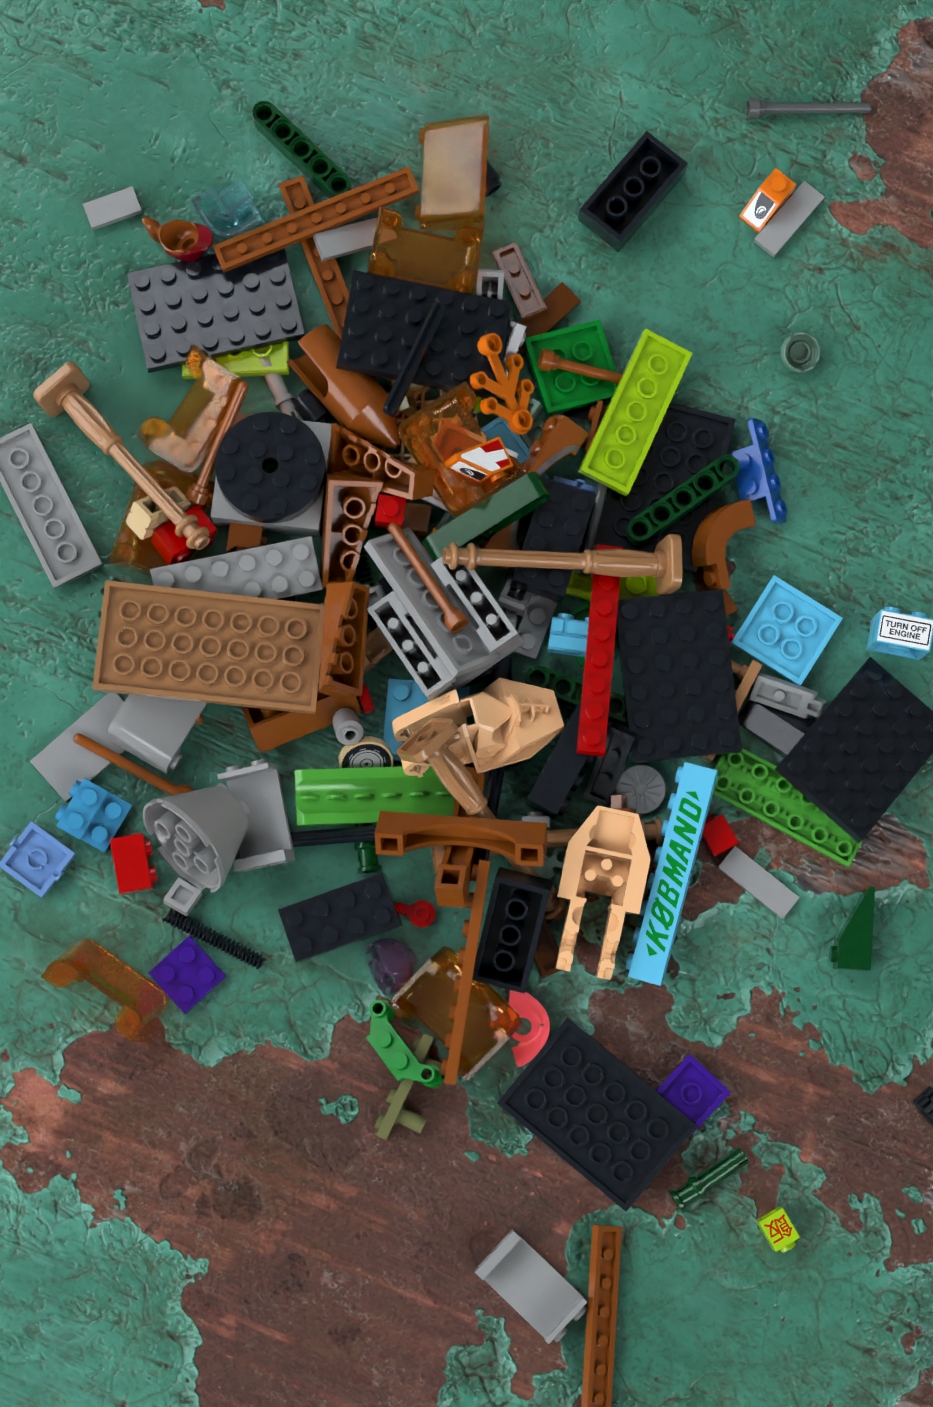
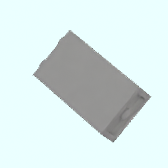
M267 759L252 761V766L242 768V765L230 766L226 768L225 773L217 774L218 780L227 781L230 794L237 801H243L250 810V813L247 815L249 827L239 848L241 859L234 860L233 862L235 872H247L296 861L278 764L268 763Z
M514 1229L503 1238L474 1270L482 1280H485L539 1332L548 1344L552 1340L558 1342L568 1331L565 1326L572 1319L577 1321L587 1310L584 1306L587 1300Z

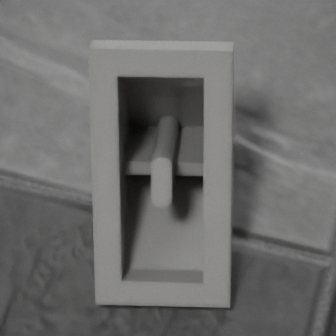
M478 269L476 295L503 300L504 270Z
M512 569L498 604L503 610H509V612L517 613V615L523 617L532 593L509 586L514 569Z

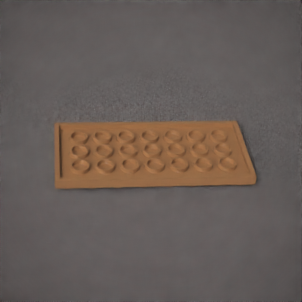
M105 580L92 690L315 714L325 605Z

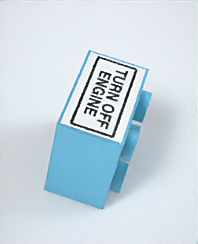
M885 607V610L881 609L872 618L866 650L920 660L930 652L933 636V619H929L925 613L912 612V615L901 613V609Z

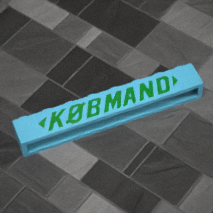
M684 762L683 767H678L675 782L679 783L677 793L671 794L668 809L672 810L669 820H664L661 830V836H665L663 846L657 847L654 862L658 863L656 873L650 874L647 883V889L651 890L648 901L643 900L640 910V916L644 917L642 926L636 927L633 936V943H637L634 954H629L625 969L630 970L628 975L630 978L659 986L664 982L716 785L718 770Z

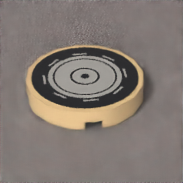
M365 736L364 739L357 743L345 745L339 754V768L393 767V754L389 745L383 740L372 736Z

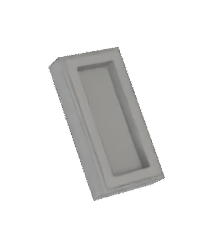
M133 186L83 204L93 231L142 213Z

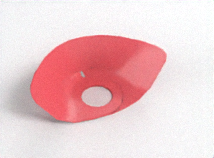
M510 990L507 1030L514 1039L519 1041L517 1046L511 1047L516 1066L526 1065L543 1048L549 1036L550 1022L546 1010L538 1000L527 992L524 994ZM526 1018L531 1022V1031L527 1035H519L514 1030V1023L517 1019Z

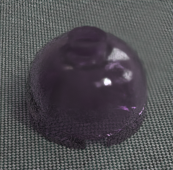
M393 938L380 939L367 944L366 954L371 953L372 961L368 962V966L377 987L380 990L386 989V996L405 988L411 982L414 974L416 957L411 948L407 949L403 943Z

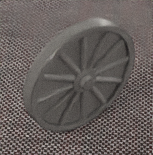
M635 765L622 773L616 790L617 795L626 796L627 808L636 809L637 814H646L660 806L665 797L666 786L663 777L656 769L647 765Z

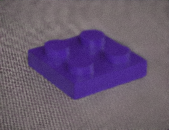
M191 936L183 940L148 972L184 1014H187L227 977Z
M690 1054L683 1059L656 1089L698 1124L692 1133L702 1125L731 1093Z

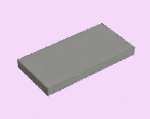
M109 692L30 761L65 802L73 798L69 795V792L76 780L82 782L86 778L92 781L112 764L110 761L76 744L73 740L75 734L81 733L120 755L126 752V750L113 744L108 735L109 726L124 703L117 693Z

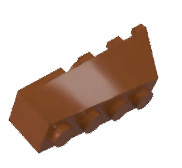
M332 423L328 474H350L383 481L382 492L410 500L433 495L435 469L395 459L337 423Z
M325 473L320 560L322 587H327V584L352 582L383 481L350 474Z
M353 581L327 584L319 693L335 698L362 696L369 587Z
M319 683L315 714L242 707L260 753L273 750L282 744L300 739L304 735L316 730L326 728L332 724L333 716L341 708H350L356 711L357 714L362 712L356 696L335 698L319 693Z

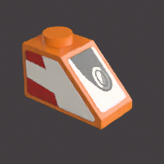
M775 168L755 192L739 215V218L759 234L791 197L797 184Z
M500 436L456 453L444 462L447 468L479 483L489 479L492 483L505 478L507 476L505 472L514 466Z

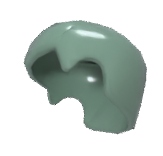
M794 333L788 336L781 346V360L785 367L796 373L812 370L820 359V345L816 338L808 333Z

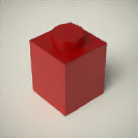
M379 494L375 527L388 529L390 523H397L402 530L406 511V498Z
M714 813L707 816L701 840L711 858L739 842L723 814L718 817Z

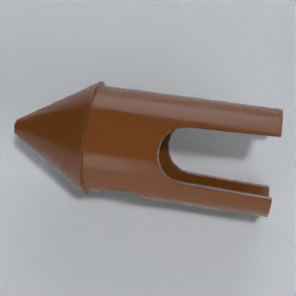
M328 324L318 326L298 341V344L306 354L298 359L286 361L287 364L343 428L365 441L396 449L400 445L396 416L391 417L382 411L389 393L372 375L336 368L341 338Z

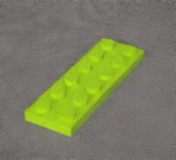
M648 329L642 331L580 466L579 473L624 496L629 494L693 354L692 352Z

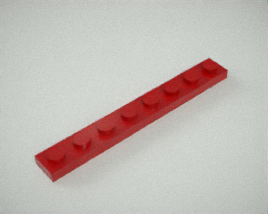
M596 544L595 550L623 549V547ZM592 574L577 754L603 757L605 755L620 577Z

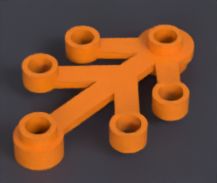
M496 333L484 335L478 341L477 347L482 355L488 357L497 382L488 378L483 371H480L470 376V384L474 389L484 388L505 400L508 408L498 404L494 397H488L481 401V411L486 415L494 413L508 421L509 428L513 433L517 435L525 434L533 425L532 415L527 408L530 394H532L534 387L529 379L518 381L520 369L524 364L523 358L519 354H513L506 358L505 364L509 370L508 376H506L498 356L502 350L501 338ZM515 391L519 395L518 403L515 398Z

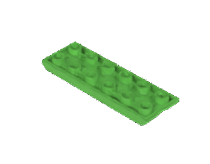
M743 748L740 753L721 755L714 770L719 771L713 792L715 797L846 867H850L863 840L859 843L856 842L775 770L777 766Z
M402 766L303 769L294 771L297 826L377 823L380 811L452 816L455 798L442 784L432 766L423 773L424 777L418 778L417 775H406Z

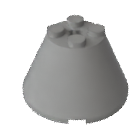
M219 783L213 787L151 800L144 806L143 821L148 835L154 834L160 844L157 848L158 852L179 876L200 890L207 887L211 889V892H216L225 883L248 830L249 821L247 815L250 813V810L243 801H237L224 784Z

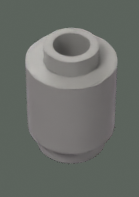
M341 708L335 713L332 724L338 741L344 745H352L359 742L363 736V728L357 712L350 708Z

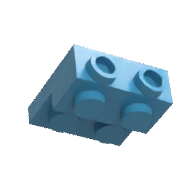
M86 778L82 782L76 780L69 792V795L73 797L69 805L62 804L54 817L59 821L56 826L105 853L110 844V839H113L132 804Z

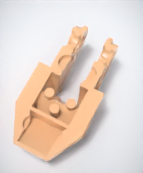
M498 678L481 692L465 696L463 699H460L456 689L397 717L392 722L396 741L405 742L432 718L452 719L460 727L456 734L447 741V747L463 765L473 762L477 774L530 759L565 729L553 690L504 678ZM474 715L476 723L468 725L466 717ZM401 759L404 773L409 776L417 775L418 778L424 777L423 773L431 766L428 760L422 763H413Z
M597 806L568 842L557 897L568 901L556 969L570 972L581 915L587 900L585 898L586 891L611 897L610 905L607 908L608 915L596 976L597 978L611 980L625 914H640L651 860L639 814Z

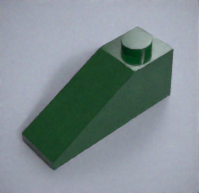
M875 887L864 889L835 939L834 946H830L829 962H833V969L871 970Z

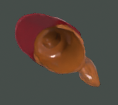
M150 217L142 218L149 236L155 242L160 243L169 256L186 262L198 260L204 254V251L213 244L212 232L204 225L183 220H172L160 226L159 222Z

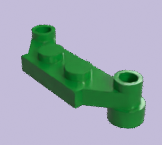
M387 1000L372 1002L370 1005V1034L366 1038L397 1081L402 1082L408 1079L422 1082L429 1088L439 1087L444 1081V1075H440L441 1068L435 1065H423L391 1023L396 1015L395 1006ZM383 1006V1011L379 1014V1009ZM431 1071L432 1076L430 1079H427V1074Z

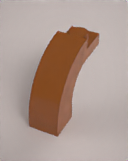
M751 499L735 501L715 508L702 520L696 531L692 546L693 567L703 566V579L708 591L731 588L725 561V548L729 538L736 531L756 526Z

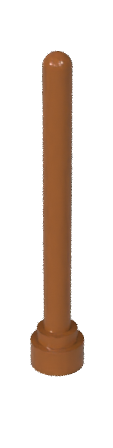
M544 348L540 353L537 366L538 370L546 372L550 370L555 371L557 368L619 384L623 375L561 359L557 354H554V351Z
M246 381L238 383L197 482L189 486L185 497L192 502L200 505L206 504L209 497L207 485L215 468L217 450L223 437L233 426L249 385Z
M390 523L388 526L389 532L444 612V624L450 633L462 630L469 623L464 612L452 606L397 523Z
M77 733L73 737L76 744L171 795L195 791L194 788L187 784L184 786L173 784L81 733Z

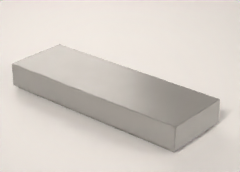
M804 181L754 238L753 242L774 258L825 197Z
M387 214L316 233L313 239L323 262L393 243L397 240V237Z
M736 846L732 848L717 867L780 919L786 916L800 898Z

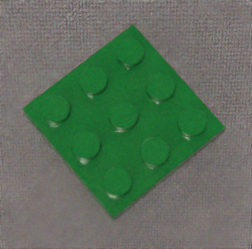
M600 320L525 338L523 344L546 416L597 404L598 400L604 402L612 399L618 386L616 383L557 368L555 371L550 370L549 372L538 370L537 368L540 353L544 348L554 351V354H557L561 359L616 372Z

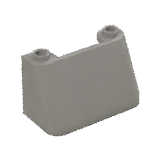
M129 694L109 726L108 735L110 741L168 774L171 768L175 770L183 757L179 754L181 745L207 703Z

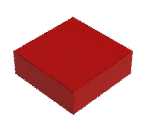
M363 684L362 696H359L365 716H368L375 712V708L368 687Z

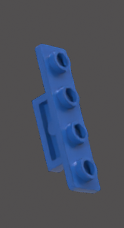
M750 418L748 419V425L753 445L729 453L737 458L740 464L739 472L735 478L740 500L751 499V503L766 498L772 522L786 523L787 507L781 499L779 491L781 489V482L778 475L775 474L773 466L775 457L767 441L769 437L768 428L762 420Z

